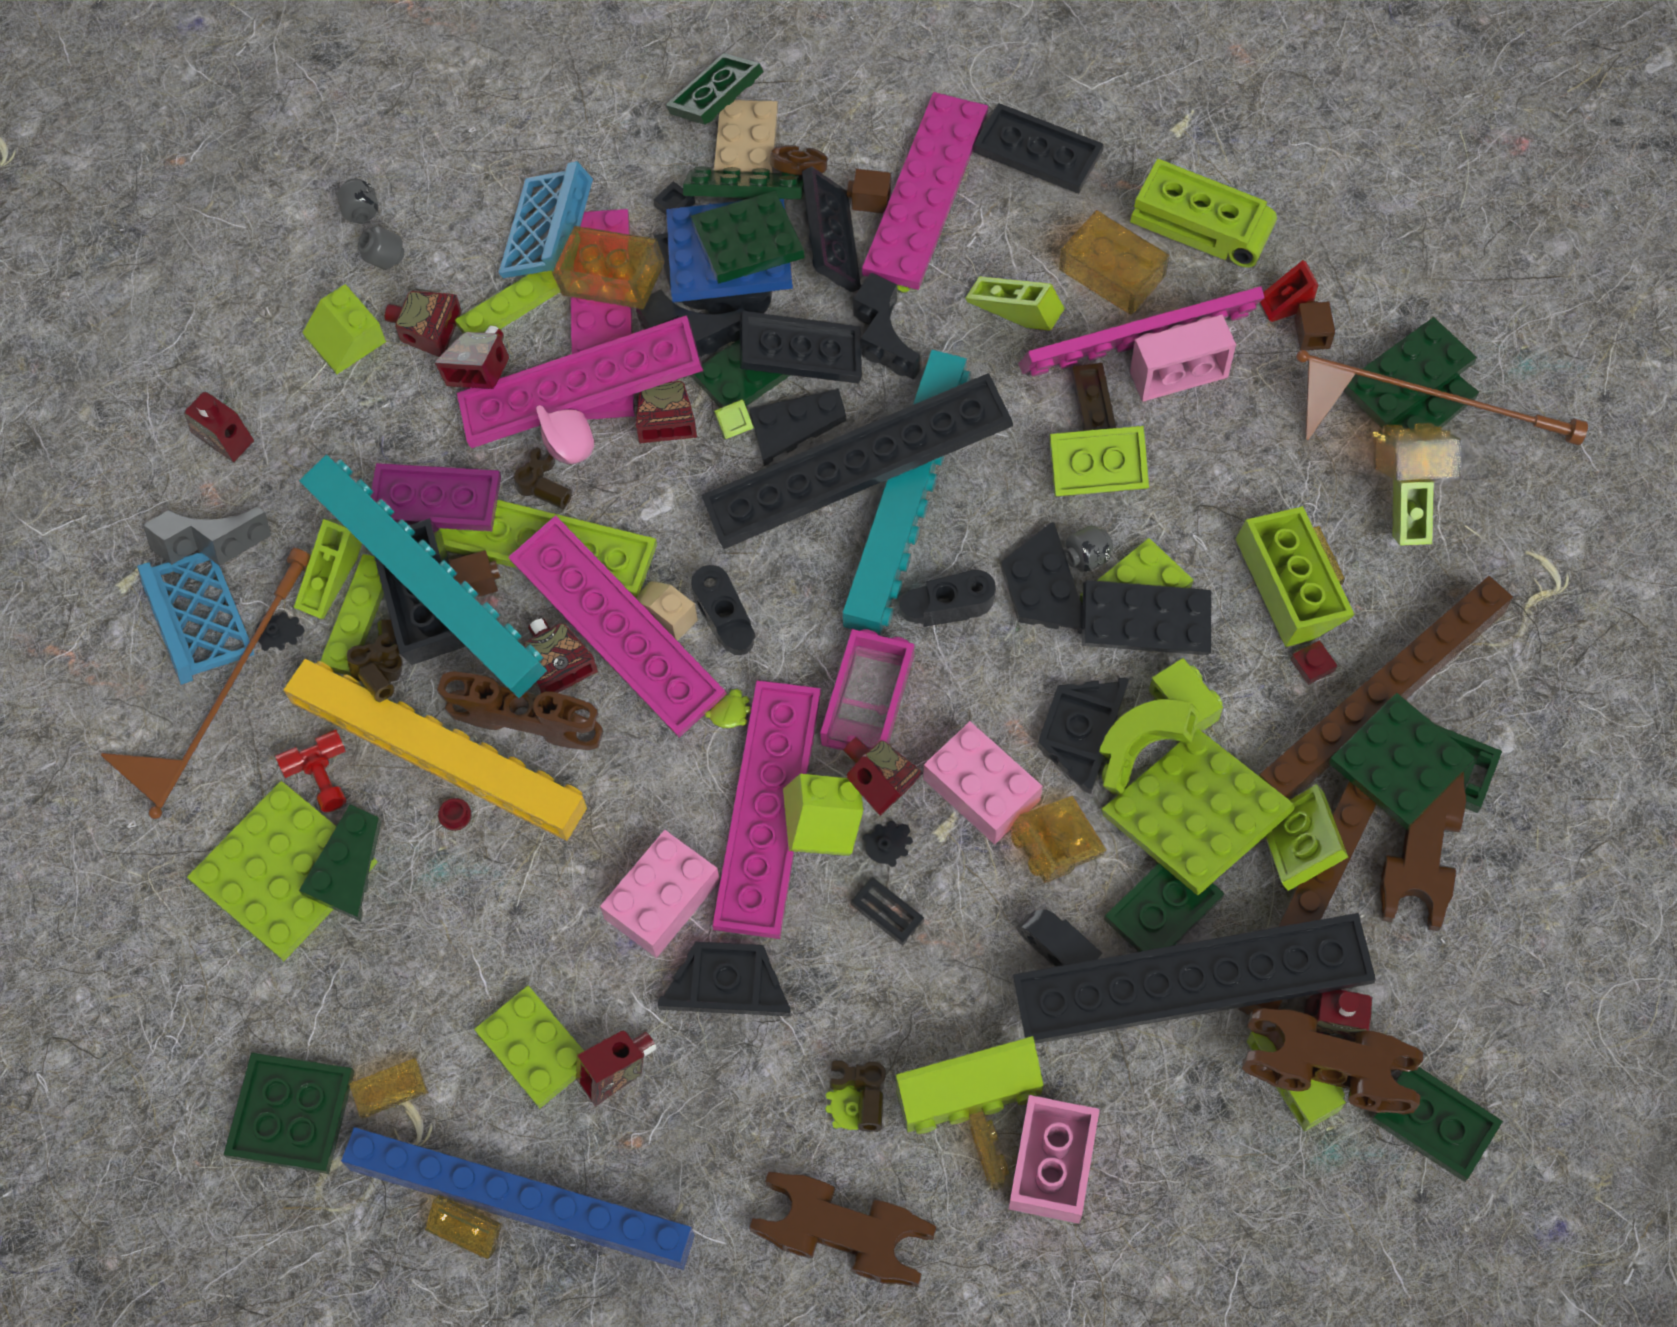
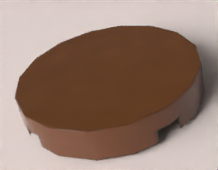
M796 145L775 147L772 150L769 162L774 169L802 175V171L811 166L824 173L827 170L828 158L823 152L814 148H807L806 152L799 151V147H796Z

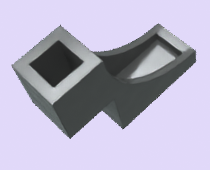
M258 506L235 516L211 520L187 518L168 510L143 524L150 549L171 565L199 550L220 566L271 536L265 511Z

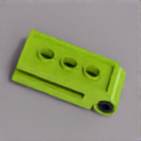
M1157 158L1135 200V209L1131 215L1130 223L1225 261L1229 255L1236 265L1250 268L1256 265L1277 222V214L1272 208L1267 206L1268 201Z

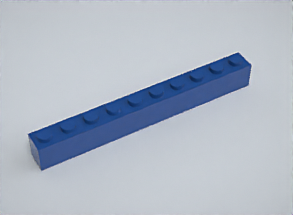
M355 1127L341 1160L350 1171L681 1270L685 1269L695 1237L692 1227Z

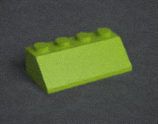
M1303 506L1245 520L1235 540L1285 647L1315 640L1355 615Z
M1033 1036L896 1074V1095L907 1132L916 1130V1134L931 1132L937 1128L936 1124L950 1121L952 1125L963 1123L971 1118V1114L982 1111L984 1115L995 1114L1002 1111L1004 1105L1017 1102L1018 1105H1026L1029 1095H1042L1044 1086Z

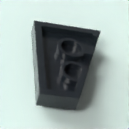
M839 389L750 409V416L764 466L773 462V458L781 453L793 451L799 443L808 438H816L846 421V413Z

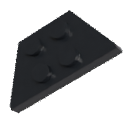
M1049 523L1001 562V569L1018 622L1031 625L1042 624L1052 629H1059V626L1077 629L1078 633L1082 634L1083 607L1069 565L1065 559L1055 523Z
M1118 678V682L1099 684V681H1090L1082 685L1065 684L1057 686L1038 740L1037 748L1086 793H1092L1104 757L1099 751L1106 734L1117 719L1128 686V678Z
M695 941L687 954L686 961L673 976V982L664 996L661 995L658 1000L659 1010L791 1017V1008L784 996L764 945Z

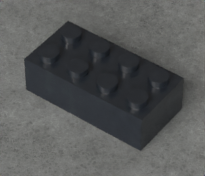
M430 518L409 525L415 531L411 537L417 543L423 539L436 552L433 558L439 564L445 560L450 565L442 533ZM375 557L399 653L411 665L466 647Z

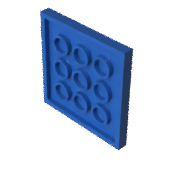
M780 199V201H781V203H782V205H783V207H784V209H785L784 199ZM739 201L666 209L670 284L673 302L793 289L791 263L718 284L692 226L691 215Z

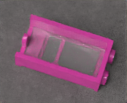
M867 629L861 631L851 630L820 732L822 746L843 750L856 736L869 749L881 740L889 744L912 662L914 661L915 644L901 637L888 638L879 636L876 632Z

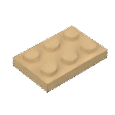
M735 100L719 112L714 171H723L727 167L740 168L741 172H752L756 168H766L770 170V173H773V167L770 165L769 160L770 154L775 148L778 101Z

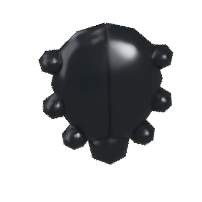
M282 612L279 616L272 615L258 640L261 644V649L268 651L270 647H277L278 650L283 651L285 644L288 642L291 645H296V637H301L305 632L303 625H297L299 622L298 617L288 619L286 612ZM262 620L257 624V627H256V629H255V632H256L257 628L259 627L260 623L262 622Z
M889 821L887 827L877 824L875 831L871 835H863L865 850L868 856L877 863L895 867L897 864L896 859L900 856L906 857L908 855V850L905 849L906 845L913 843V839L909 836L907 837L911 832L909 825L902 823L896 827L895 821Z

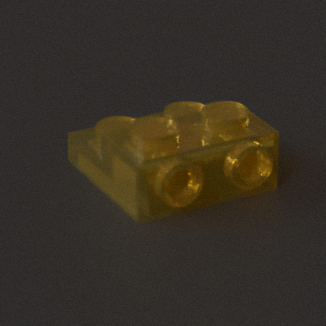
M1073 796L1020 814L1011 826L1013 844L1017 848L1024 849L1029 858L1028 867L1034 876H1040L1044 884L1070 874L1075 867L1100 858L1107 851Z

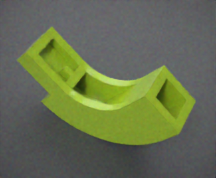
M1161 699L1143 703L1121 716L1106 734L1099 751L1110 761L1103 769V786L1114 795L1122 794L1128 787L1136 757L1142 749L1152 742L1170 739L1192 743L1199 716V711L1191 702Z

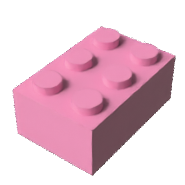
M1223 314L1215 317L1207 316L1187 325H1175L1168 330L1158 333H1146L1135 339L1130 374L1142 402L1228 378L1236 343Z
M971 721L924 764L923 780L994 845L1041 800L1043 786Z
M664 830L601 904L600 908L604 919L657 958L720 882L718 869L668 831Z
M1029 1095L1009 1210L1077 1224L1080 1223L1100 1109Z

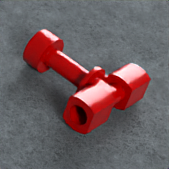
M336 729L315 738L317 744L302 751H298L297 747H294L275 756L285 778L301 771L308 775L313 774L320 790L316 799L323 812L335 811L346 803L342 789L332 786L325 770L329 765L328 759L346 752Z

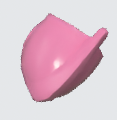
M539 405L536 407L541 424L543 443L556 460L565 464H576L586 460L591 455L594 448V439L588 421L582 412L577 410H561L547 413L543 406Z

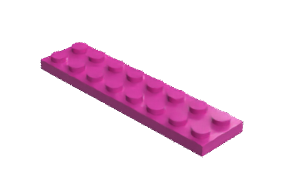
M933 92L863 264V276L868 277L870 273H874L897 285L919 290L971 158L973 145L980 135L987 117L988 105Z
M628 209L588 211L583 214L570 262L572 354L633 334ZM634 394L582 411L586 419L635 416Z
M1261 286L1030 350L1018 364L1022 374L1030 372L1032 377L1049 372L1048 368L1057 364L1060 365V369L1078 364L1077 360L1088 356L1089 361L1105 357L1107 355L1106 352L1117 348L1118 353L1134 348L1135 339L1146 333L1162 332L1172 326L1187 325L1207 316L1215 317L1223 314L1224 319L1230 316L1231 321L1249 316L1248 312L1257 309L1256 305L1265 297Z
M686 315L500 378L494 389L470 388L458 392L457 397L466 440L472 449L540 426L536 407L539 405L543 406L547 413L561 410H577L582 412L701 372L703 368L690 321Z
M556 515L508 557L518 570L678 738L727 695L726 691Z
M756 681L712 925L713 930L780 939L795 853L794 851H789L783 788L799 774H808L821 688Z

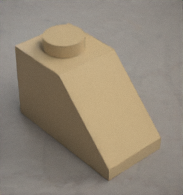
M650 581L640 591L638 597H635L677 641L698 621L695 603L672 585Z

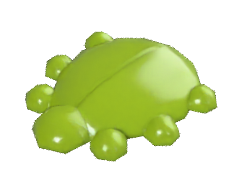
M731 689L729 694L705 713V717L710 718L714 725L721 728L744 726L747 724L746 714L751 713L752 709L750 706H746L750 698L748 696L742 697V692L739 689Z
M847 1086L842 1090L827 1092L826 1098L831 1101V1105H827L825 1111L832 1114L834 1118L832 1122L833 1128L858 1130L860 1092L854 1089V1086Z

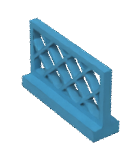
M578 161L568 163L566 171L525 179L499 269V274L502 278L551 270L556 276L567 275L593 178ZM562 182L561 188L555 193L553 190ZM543 186L533 197H531L534 187ZM551 193L553 196L539 207L537 204ZM556 205L554 212L548 217L546 214ZM536 207L537 210L525 220L526 214ZM544 216L546 220L533 231L531 227ZM549 229L548 236L541 240L540 237ZM529 231L531 234L518 244L519 238ZM537 240L539 244L526 255L524 251ZM522 254L524 258L515 266H512V262ZM542 254V261L533 263V261Z
M200 552L184 557L172 565L165 563L151 567L150 562L137 566L142 586L180 685L193 681L192 675L240 660L250 640L218 564ZM210 560L212 568L207 577L193 572L196 564ZM176 572L182 576L177 585L174 586L163 582L161 575ZM188 578L202 582L196 594L182 589ZM209 585L222 590V594L217 602L202 597ZM178 595L192 600L186 612L174 608L172 605ZM198 603L213 608L207 619L192 614ZM219 611L232 615V620L228 627L213 622ZM188 621L202 626L196 638L182 631ZM208 629L223 634L217 645L202 640ZM230 636L241 640L244 648L229 651L224 649L223 646ZM198 646L212 651L209 659L198 663L194 662L192 656ZM252 650L249 657L254 655V650Z

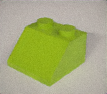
M346 284L319 301L302 332L303 336L336 375L386 343L379 322Z
M799 774L783 788L789 851L850 856L853 852L864 811L862 795L847 778Z

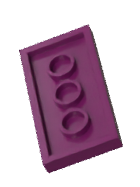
M376 463L371 488L374 493L370 497L376 503L382 499L394 511L391 517L397 523L403 519L408 525H412L430 518L441 529L492 532L501 474L498 470Z

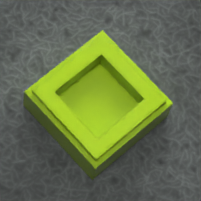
M743 400L713 411L724 440L754 428Z

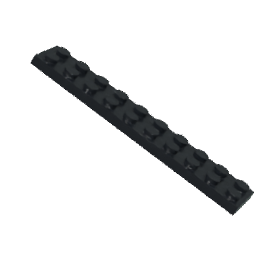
M987 373L701 496L724 550L1013 427V422L990 374Z
M1359 913L1013 974L1024 1037L1033 1036L1035 1044L1375 984L1376 981Z

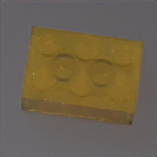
M1096 210L1061 248L1059 270L1132 315L1166 277L1170 255Z
M574 226L552 274L562 296L644 309L665 261L656 239Z
M1433 423L1414 424V429L1402 428V425L1383 426V431H1373L1374 469L1394 480L1461 477V438L1452 435L1450 430H1442V427L1434 426Z

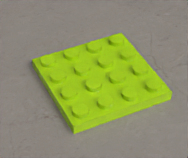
M1198 729L1194 732L1192 743L1182 741L1130 784L1122 794L1116 796L1102 808L1103 816L1195 894L1199 895L1294 811V803Z
M280 781L187 878L284 962L333 911L332 908L303 896L299 889L337 826L284 782ZM375 858L371 860L369 871L378 863Z

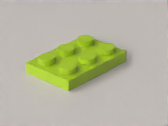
M1144 426L1049 435L1055 497L1149 488Z
M1148 538L1097 581L1190 588L1194 579ZM1083 592L1080 594V601H1081L1082 603H1083Z
M1318 784L1290 799L1294 803V811L1266 835L1281 883L1288 891L1348 858L1325 794Z
M529 985L474 1029L476 1034L539 1109L576 1079L577 1055L584 1050Z

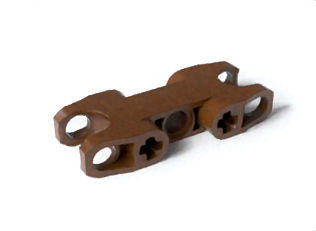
M456 671L443 674L437 688L438 694L447 702L445 710L450 717L476 727L489 730H498L506 727L543 736L548 743L581 750L598 748L604 732L601 725L596 721L598 716L597 709L589 702L568 695L547 691L539 695L525 692L518 698L509 688L499 686L490 677ZM459 680L464 683V690L459 689L450 693L446 691V687L451 681ZM454 705H459L467 711L459 713L454 710ZM519 708H528L527 711L523 714H514V712ZM584 709L590 713V716L585 718L575 713V711ZM592 730L595 731V736L590 741L585 742L577 738V732L587 733Z
M1464 772L1405 830L1402 858L1386 855L1379 889L1382 904V921L1392 923L1398 910L1399 900L1405 896H1415L1420 898L1428 908V930L1439 931L1441 929L1447 907L1453 897L1456 868L1440 865L1444 830L1459 833L1462 827L1466 805Z
M1261 1008L1253 1009L1247 1028L1271 1040L1276 1051H1248L1242 1062V1070L1249 1075L1259 1078L1272 1086L1290 1091L1308 1090L1311 1087V1080L1349 1089L1348 1101L1350 1104L1376 1113L1409 1114L1414 1113L1420 1105V1095L1413 1089L1399 1085L1393 1079L1390 1071H1417L1419 1065L1423 1062V1052L1415 1046L1402 1042L1391 1035L1375 1031L1358 1032L1355 1034L1354 1042L1317 1033L1318 1022L1314 1017L1289 1009Z
M768 1172L765 1180L766 1186L786 1195L791 1200L792 1207L784 1219L776 1222L752 1218L749 1227L750 1232L771 1242L780 1250L805 1258H813L817 1243L855 1255L851 1271L861 1277L882 1284H898L919 1288L922 1274L913 1268L901 1264L895 1257L894 1249L902 1239L907 1237L933 1240L936 1233L935 1225L917 1217L906 1208L880 1200H873L869 1215L831 1203L835 1187L826 1182L805 1175Z

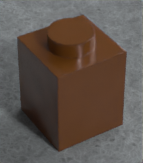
M856 169L854 180H849L847 198H852V210L884 214L890 200L891 172Z
M1309 301L1299 304L1294 321L1300 350L1330 349L1335 335L1330 302Z
M486 550L449 560L450 566L457 572L454 579L460 585L466 581L479 594L477 597L498 592L495 580L501 578L496 560L490 561Z

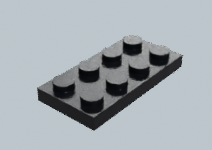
M998 103L974 143L973 152L1079 194L1102 154L1104 144Z
M811 166L802 171L804 183L803 192L807 206L806 215L810 229L809 239L813 252L812 263L819 274L824 275L838 286L853 293L860 289L861 282L847 190Z
M742 311L740 316V369L859 384L862 378L861 326Z
M1086 580L1083 583L1082 646L1209 655L1211 653V590Z

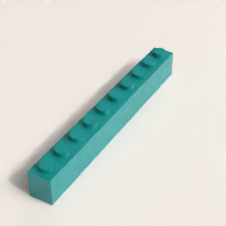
M931 350L913 405L968 382L971 371L966 370L967 358ZM945 456L887 480L843 610V627L858 631L867 629L876 632L879 636L883 626L889 627L893 614V608H890L893 598L898 599L902 587V581L899 580L901 571L907 572L911 559V554L908 553L910 544L916 545L920 527L917 526L919 517L925 518L929 500L925 498L927 492H933L935 488L937 474L934 471L936 465H942Z
M326 454L299 482L493 674L520 698L547 671L540 663L544 657L531 644L525 648L518 642L522 636L509 623L503 627L496 620L500 614L487 601L481 605L475 599L479 594L466 581L460 585L454 579L457 572L445 560L439 564L433 558L436 552L423 539L417 543L411 537L415 531L403 519L397 523L391 517L394 511L382 499L376 503L370 497L374 491L361 478L355 482L350 477L353 471L341 459L335 463Z

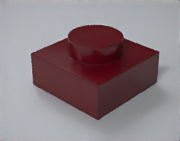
M1320 640L1292 654L1290 659L1308 685L1333 673L1338 666Z

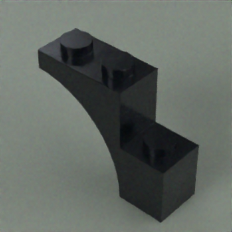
M870 273L853 298V316L865 324H870L861 337V355L865 356L872 363H880L890 368L897 375L907 376L914 380L920 371V354L910 349L901 341L894 331L890 320L892 310L897 302V284L874 273Z
M661 289L635 301L637 318L644 330L687 315L699 357L713 354L720 347L740 339V316L742 311H744L743 308L723 314L696 313L675 304Z

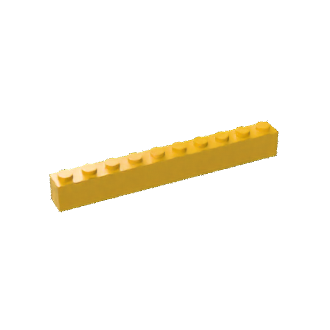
M304 659L284 688V692L292 704L565 841H568L587 809L582 792L574 786L566 784L563 787L555 783L549 774L541 770L535 773L527 769L526 765L519 759L512 756L507 759L499 755L498 751L491 745L484 742L479 745L471 741L470 737L461 730L453 729V731L442 727L443 724L430 715H426L424 718L416 714L415 710L404 702L399 701L396 704L388 700V698L382 702H377L371 693L362 687L355 678L347 674L341 677L333 673V669L321 661H317L315 664Z

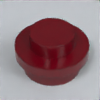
M459 798L446 800L438 811V819L441 825L450 831H458L465 828L472 817L471 808L468 803Z

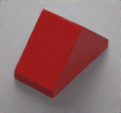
M1304 260L1299 262L1263 292L1265 298L1260 303L1270 321L1274 322L1295 315L1299 304L1315 300L1319 285L1307 262Z

